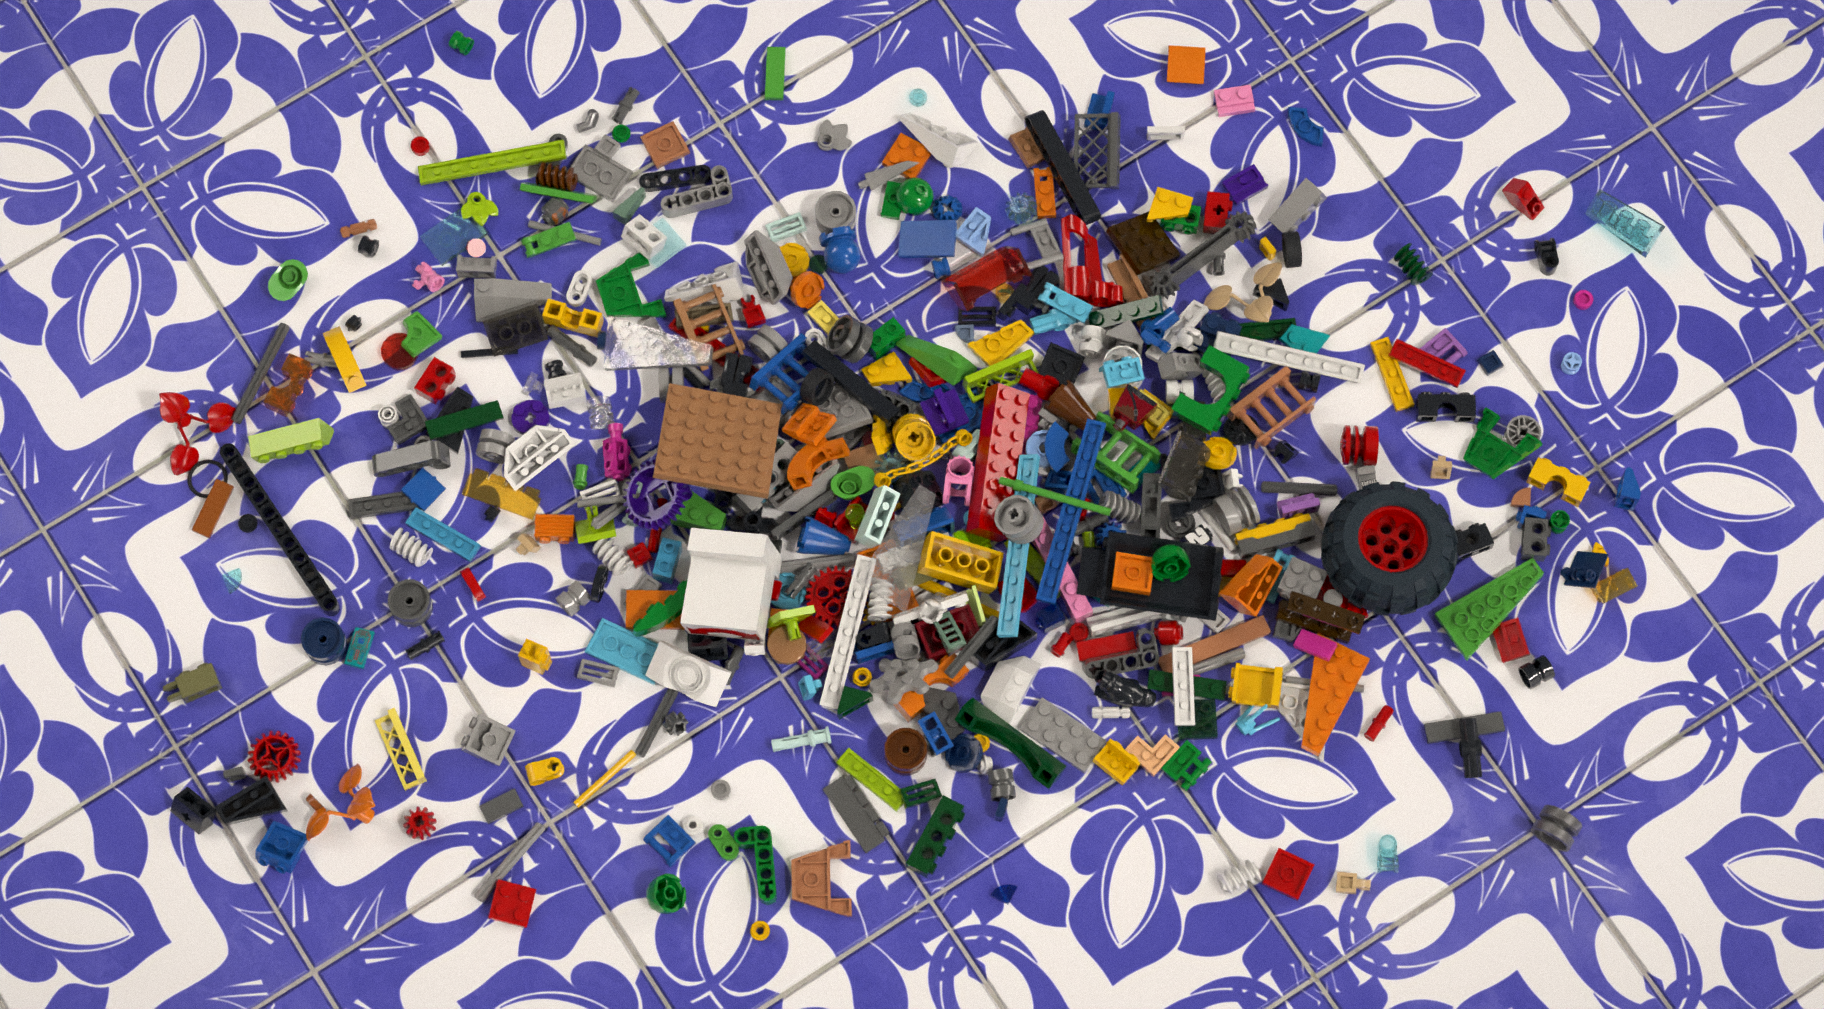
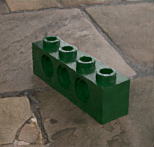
M944 795L942 796L909 856L906 868L925 878L929 874L933 875L938 866L936 864L938 857L942 858L947 849L945 846L948 839L952 840L956 833L954 828L957 822L961 823L966 813L963 812L964 805ZM949 817L952 821L946 825L941 822V819ZM934 834H940L942 839L936 842L931 837ZM924 851H931L933 856L926 859L922 856V853Z

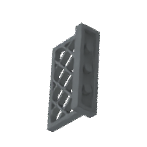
M1111 112V114H1075L1074 165L1077 170L1078 166L1081 168L1079 171L1080 175L1085 172L1090 177L1085 183L1087 188L1119 189L1121 115L1119 112ZM1101 118H1108V125L1101 130L1096 123ZM1079 119H1088L1091 124L1083 131L1079 127ZM1095 126L1100 133L1092 140L1086 133ZM1085 135L1091 142L1083 149L1079 145V140ZM1104 135L1108 139V143L1101 149L1095 142ZM1094 144L1100 151L1092 158L1086 151ZM1085 153L1090 161L1082 167L1078 163V159ZM1103 153L1107 157V162L1101 167L1095 160ZM1092 163L1099 168L1093 176L1086 171ZM1103 172L1107 176V184H1099L1095 178Z

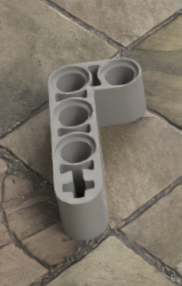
M721 165L712 168V185L664 197L661 200L663 215L667 218H674L729 204L733 199V193L726 168ZM720 174L724 176L721 179L715 178L717 175ZM722 191L728 192L727 195H720ZM703 196H710L708 200L701 199ZM686 200L692 201L689 205L684 204Z

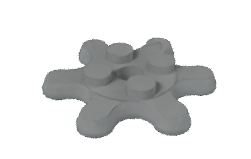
M920 652L911 659H894L891 661L884 658L879 662V669L881 672H884V675L872 680L869 689L872 693L888 690V703L892 705L897 704L901 701L903 694L908 691L925 694L929 690V685L923 681V678L927 674L937 671L939 665L933 659L918 662L921 656Z

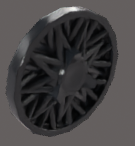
M1248 415L1250 419L1259 428L1257 421L1252 416ZM1228 418L1224 423L1223 433L1225 438L1232 444L1244 446L1252 443L1257 438L1241 419L1236 418L1231 421Z

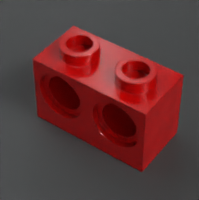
M434 357L414 387L416 394L436 405L438 400L441 401L445 396V390L448 385H451L456 378L454 367ZM441 371L446 372V374L442 377L437 376V374ZM429 387H436L433 392L427 391Z

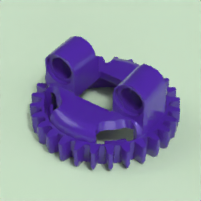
M656 460L652 462L646 461V466L640 464V470L634 469L636 474L634 476L629 475L632 479L630 482H626L628 489H623L627 492V495L622 497L627 500L623 505L627 507L625 512L629 514L628 518L633 520L634 524L648 530L652 528L658 530L659 527L665 529V524L671 525V519L677 521L676 514L682 515L679 509L685 508L682 503L688 501L693 496L689 484L653 478ZM641 482L642 489L640 492V496L636 499L633 497V494L636 495V491L639 486L637 485V483ZM665 484L671 500L659 507L655 497L649 494Z

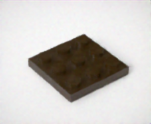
M1149 211L1110 226L1106 230L1136 275L1177 260L1181 256L1156 220L1147 222Z

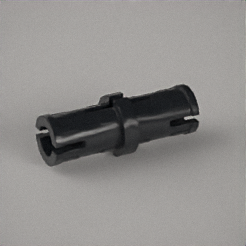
M437 631L426 639H420L419 643L405 649L409 658L413 660L425 652L429 653L430 649L445 642L440 631Z

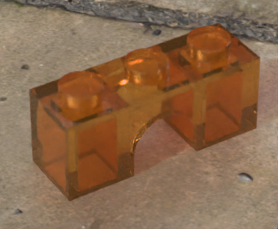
M289 353L281 368L283 375L291 379L290 384L281 389L271 386L263 401L267 409L287 417L289 412L293 411L296 398L303 393L304 383L310 379L313 373L309 361Z

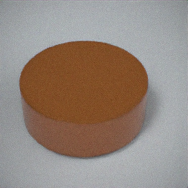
M311 793L305 799L315 811L324 807Z

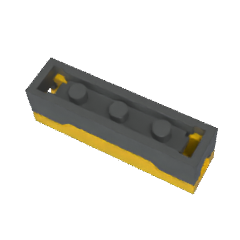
M1298 513L1290 519L1280 518L1272 524L1262 523L1250 530L1244 528L1235 534L1234 541L1237 545L1240 559L1245 560L1254 557L1256 554L1263 555L1278 549L1281 550L1313 541L1316 533L1309 513L1305 515Z

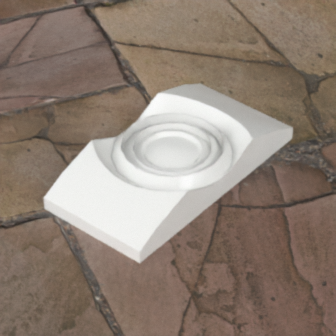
M660 640L645 675L660 685L677 690L695 701L716 707L732 672Z

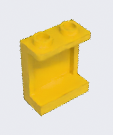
M1236 662V667L1231 669V679H1234L1233 687H1229L1228 698H1232V704L1263 707L1267 704V708L1279 709L1283 667H1275L1274 669L1240 665V663Z

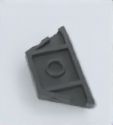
M929 687V690L923 694L926 706L920 713L921 719L935 711L950 740H954L957 735L965 732V727L954 720L960 711L956 693ZM929 746L931 758L935 757L931 747Z

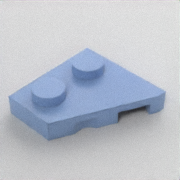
M976 207L957 230L956 239L983 257L985 255L991 217Z

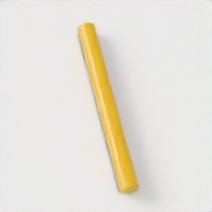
M630 750L573 803L579 808L636 756L635 752Z

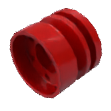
M1344 425L1340 439V454L1343 465L1349 464L1350 457H1352V465H1356L1358 457H1361L1363 466H1376L1379 448L1378 427L1364 426L1362 434H1359L1358 426L1354 425L1351 434L1350 425Z

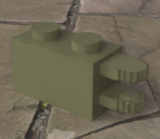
M203 663L197 666L195 670L183 671L178 677H175V681L163 686V691L165 692L176 688L180 690L168 696V702H175L183 698L186 704L223 689L212 663Z

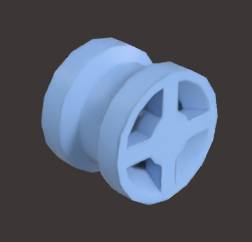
M1570 352L1564 356L1561 369L1565 374L1574 375L1579 371L1582 364L1580 355Z

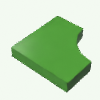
M418 311L403 320L402 324L406 328L407 337L402 341L401 346L413 358L442 340V335Z

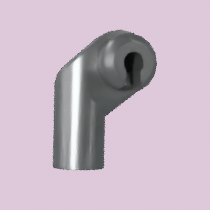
M590 109L587 112L588 115L585 122L576 124L579 133L596 127L599 113L595 109Z

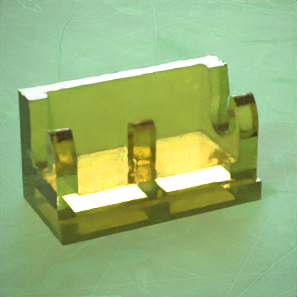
M1625 568L1599 581L1595 589H1590L1597 601L1604 604L1637 587V584L1629 569Z

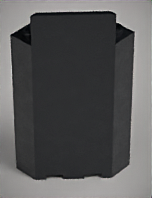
M1108 531V536L1103 538L1102 548L1082 546L1077 594L1099 597L1100 604L1216 621L1224 550L1223 547ZM1173 544L1184 549L1189 557V573L1181 580L1170 582L1171 578L1159 581L1153 575L1150 596L1111 590L1116 552L1152 557L1158 548Z

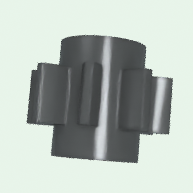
M672 711V713L665 716L663 726L667 729L666 731L669 735L675 733L679 736L686 731V724L689 722L682 712H679L677 715Z

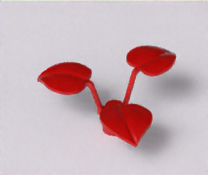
M175 392L159 394L161 418L167 423L175 422L186 443L185 446L182 444L177 445L171 453L170 466L174 475L190 471L199 460L198 450L195 447H189L190 443L183 431V427L189 426L191 419L206 424L209 423V430L213 433L224 432L233 424L231 417L236 409L235 407L224 402L216 403L208 410V420L187 413L190 408V402L186 396Z

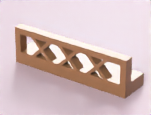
M1121 253L1119 260L1107 264L1115 284L1123 287L1125 303L1148 298L1138 276ZM1147 319L1135 322L1139 331H1141L1142 323Z

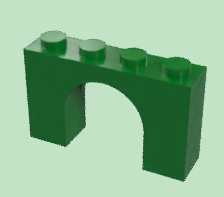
M1209 345L1200 360V367L1221 378L1226 388L1223 397L1213 404H1201L1180 393L1171 408V414L1211 436L1214 431L1217 432L1222 424L1220 422L1223 415H1228L1232 407L1230 403L1233 399L1236 400L1241 392L1239 388L1242 383H1247L1251 374H1249V366Z

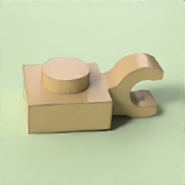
M1337 872L1336 893L1356 894V889L1370 891L1371 880L1357 879V873Z

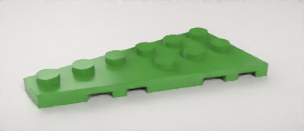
M1531 558L1435 613V618L1466 661L1543 577L1544 572L1534 558Z

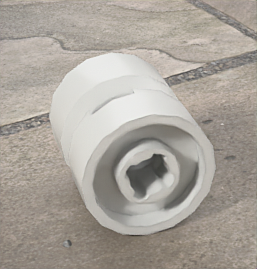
M1084 326L1078 354L1089 359H1100L1104 348L1102 344L1105 343L1107 331L1099 326Z
M1166 380V404L1174 405L1180 393L1194 400L1193 380H1182L1181 383H1178L1177 380Z

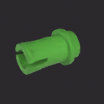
M576 465L575 480L572 482L575 489L584 490L588 485L586 481L587 465Z

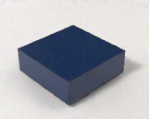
M1494 350L1477 360L1487 376L1504 366Z
M1001 797L995 813L996 821H1003L1008 807V799Z

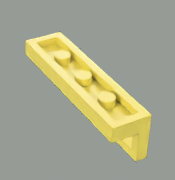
M395 708L387 710L388 715L375 720V723L406 791L427 780ZM391 719L393 723L391 732L383 730L381 723ZM392 736L401 741L398 749L392 748L389 745ZM400 754L408 757L406 767L397 763ZM407 771L414 773L417 780L406 784L404 778Z

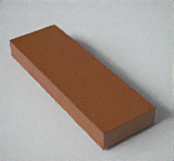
M219 479L215 480L192 528L193 532L209 539L211 538L235 488L233 485Z

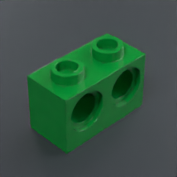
M1191 205L1188 217H1175L1173 220L1161 219V228L1168 232L1175 230L1181 231L1186 235L1197 234L1201 206ZM1191 218L1194 222L1188 223L1185 219Z

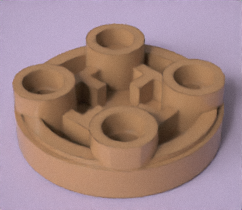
M781 626L771 633L768 639V651L776 663L790 665L798 662L805 656L807 643L801 631L802 638L793 641L789 640L786 626Z

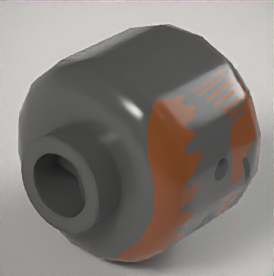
M551 198L542 206L541 211L543 215L541 217L548 225L550 223L559 225L568 216L569 206L561 198Z

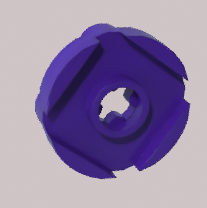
M526 400L514 406L511 420L515 431L523 435L535 425L549 426L550 415L548 409L541 401ZM528 415L536 417L535 419H533L532 423H529V420H526Z

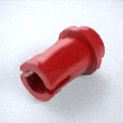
M1063 632L1056 644L1051 646L1050 652L1058 658L1063 656L1065 649L1073 640L1071 635Z

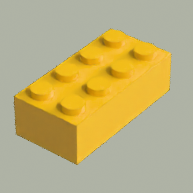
M931 531L925 536L917 573L972 589V586L975 585L977 591L990 594L997 589L1004 553Z

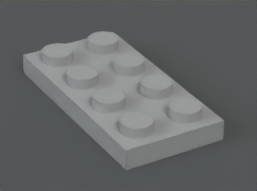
M1043 697L1020 727V731L1082 773L1087 771L1094 757L1107 742Z

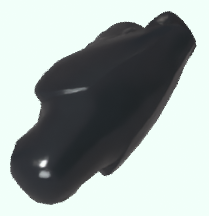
M1105 669L1100 670L1095 677V682L1099 685L1095 687L1094 695L1107 702L1124 707L1138 706L1145 708L1152 707L1156 702V693L1142 688L1135 679L1120 677Z

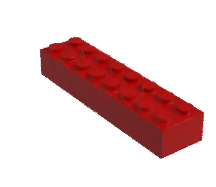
M1001 383L989 386L985 391L966 532L996 542L1008 538L995 524V511L1005 498L1015 494L1013 488L999 484L1000 477L1012 480L1017 479L1019 455H1022L1030 398L1029 393Z

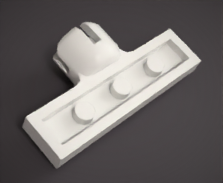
M1193 300L1179 315V321L1165 331L1162 339L1171 344L1169 351L1164 353L1152 344L1145 352L1147 358L1158 362L1169 355L1176 347H1182L1188 351L1197 350L1198 347L1193 344L1201 346L1203 335L1201 331L1194 327L1209 312L1207 306Z
M966 590L938 600L927 599L918 607L892 615L893 621L897 625L904 622L911 623V620L918 618V620L933 624V622H938L942 618L943 613L948 611L947 608L955 606V608L966 605L969 599Z

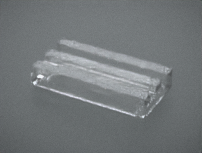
M839 628L834 629L825 640L835 635L837 637ZM836 637L813 649L811 647L819 644L818 642L812 640L806 643V650L814 662L832 654L834 646L817 655L814 653L835 643Z

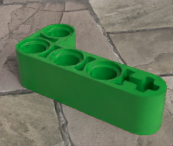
M766 826L738 828L734 833L735 843L741 849L755 848L759 898L763 904L771 905L777 899L771 831ZM762 832L768 834L765 840H759L757 837ZM745 834L748 836V840L740 842L738 837ZM762 852L770 854L769 858L765 860L760 859L759 855ZM764 871L771 872V877L763 879L761 874ZM768 885L770 891V898H766L765 896V886Z

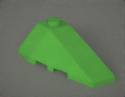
M907 335L896 343V346L953 386L963 380L965 376L977 370L974 364L956 351L911 335Z

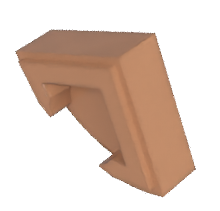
M1531 488L1519 490L1513 496L1510 506H1530Z

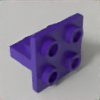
M941 388L934 390V397L920 403L935 436L969 423L967 414L955 389L945 393L942 392Z

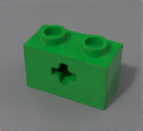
M894 317L873 332V340L868 352L876 361L894 348L899 340L906 337L905 329Z

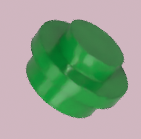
M617 125L612 130L613 139L619 143L628 141L631 136L630 129L626 125Z

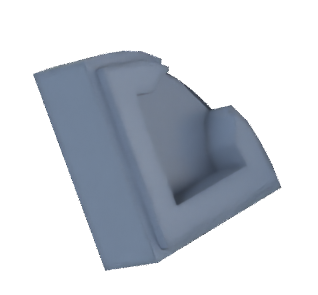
M974 324L955 325V332L963 342L970 343L974 341Z

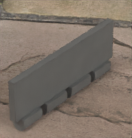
M849 775L846 778L841 776L823 788V791L865 853H868L886 841L884 837L890 832L882 821L876 825L874 824L880 817L871 805L865 809L863 808L869 801L861 789L853 793V790L858 788V785L852 776Z

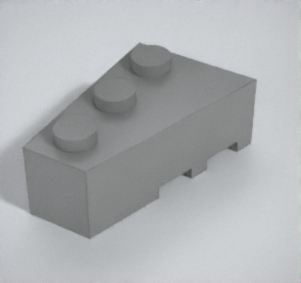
M1305 178L1268 220L1282 233L1295 232L1298 230V226L1303 221H1306L1311 213L1327 197L1311 181Z

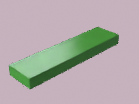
M523 182L520 185V190L591 204L596 202L597 199L595 194L578 191L571 192L561 188L556 189L555 187Z

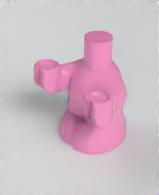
M422 262L415 269L421 275V280H415L412 286L419 290L422 286L426 285L431 292H435L443 286L445 279L432 270V267L427 263Z

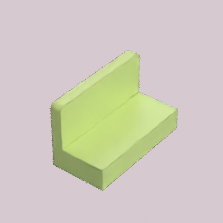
M973 585L972 589L966 590L969 599L966 604L970 605L980 628L986 620L976 586Z

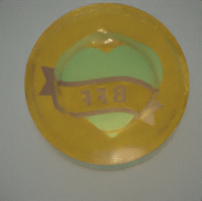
M1000 284L995 290V297L999 302L1005 303L1014 292V289L1009 284Z

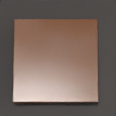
M674 121L640 136L656 169L690 154V150Z

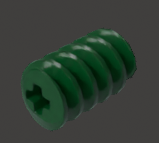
M1408 243L1395 254L1394 261L1398 262L1400 268H1403L1402 272L1407 274L1406 278L1411 280L1410 283L1414 286L1427 281L1433 273H1426L1429 267L1422 268L1425 261L1418 262L1421 256H1414L1413 254L1417 250H1409L1412 243Z

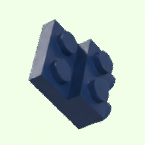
M1217 312L1207 313L1200 328L1203 342L1201 346L1194 344V346L1198 347L1194 352L1204 355L1209 345L1214 347L1217 331L1239 336L1242 326L1239 325L1240 323L1237 320L1229 319L1227 321L1222 319V315Z

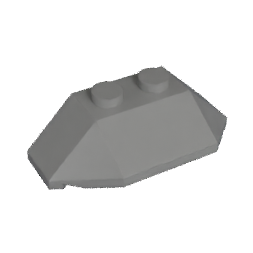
M755 230L744 240L746 246V266L760 298L770 302L772 305H776L787 295L793 277L779 246L764 234Z
M834 459L819 466L813 474L812 486L794 490L788 479L782 485L778 484L774 489L775 493L768 499L769 502L779 511L799 512L831 489V480L837 474L839 463Z

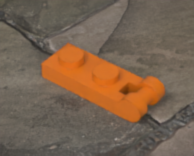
M1049 167L1040 170L1039 168H1033L1037 219L1056 218L1053 174ZM1040 177H1047V181H1040Z

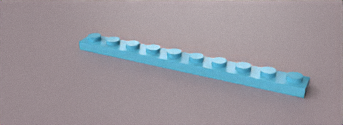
M1038 454L1019 455L1017 479L1024 481L1025 484L1037 486L1040 462ZM1015 491L1014 495L1027 497L1034 504L1035 494ZM1010 540L1008 541L997 636L999 638L1018 637L1029 543L1016 544Z

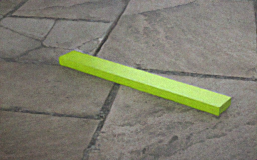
M564 140L421 165L418 166L419 181L422 186L537 165L542 162L548 163L567 159Z

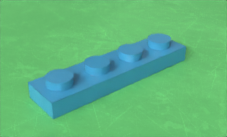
M416 507L405 522L410 528L469 562L473 560L481 548L479 543Z

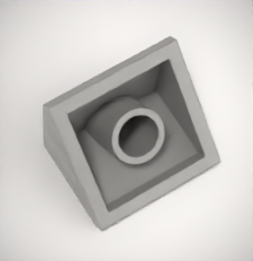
M1128 320L1106 332L1104 348L1112 349L1117 346H1129L1135 349L1141 357L1143 340L1132 321Z

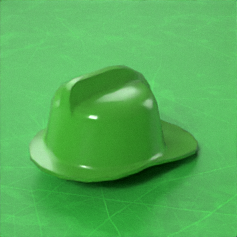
M294 259L282 263L268 281V290L271 296L279 301L290 300L295 296L307 280L308 272L306 266L299 260Z
M858 466L840 472L832 478L831 490L835 495L844 500H854L857 496L870 491L874 487L875 473L866 466Z

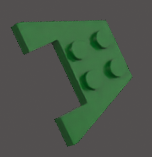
M640 252L633 257H629L623 264L613 268L596 280L607 317H666L661 299L643 305L641 303L632 271L648 267L650 264L648 259Z
M1486 407L1483 411V418L1476 427L1477 432L1474 438L1471 439L1463 459L1491 479H1495L1543 444L1529 433L1526 434L1515 448L1496 437L1490 431L1501 418Z

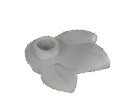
M827 119L820 125V136L818 137L817 144L821 150L830 151L835 149L842 151L851 146L852 141L846 138L848 133L847 124L833 126ZM826 140L830 142L827 145L823 143Z

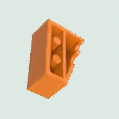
M1256 554L1218 594L1240 613L1257 617L1283 567L1272 557Z

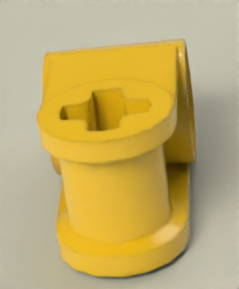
M556 757L525 765L530 786L540 785L560 778L565 771L560 759ZM556 764V765H557L556 770L553 771V770H552V769H553V765Z

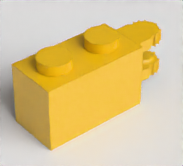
M526 638L518 654L520 663L523 667L543 675L545 670L548 671L552 664L549 650L547 647Z

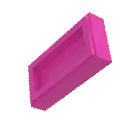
M1302 629L1293 646L1298 650L1329 662L1337 647V643Z

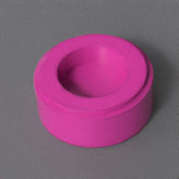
M1587 290L1578 291L1573 299L1574 305L1580 310L1590 308L1593 303L1592 294Z

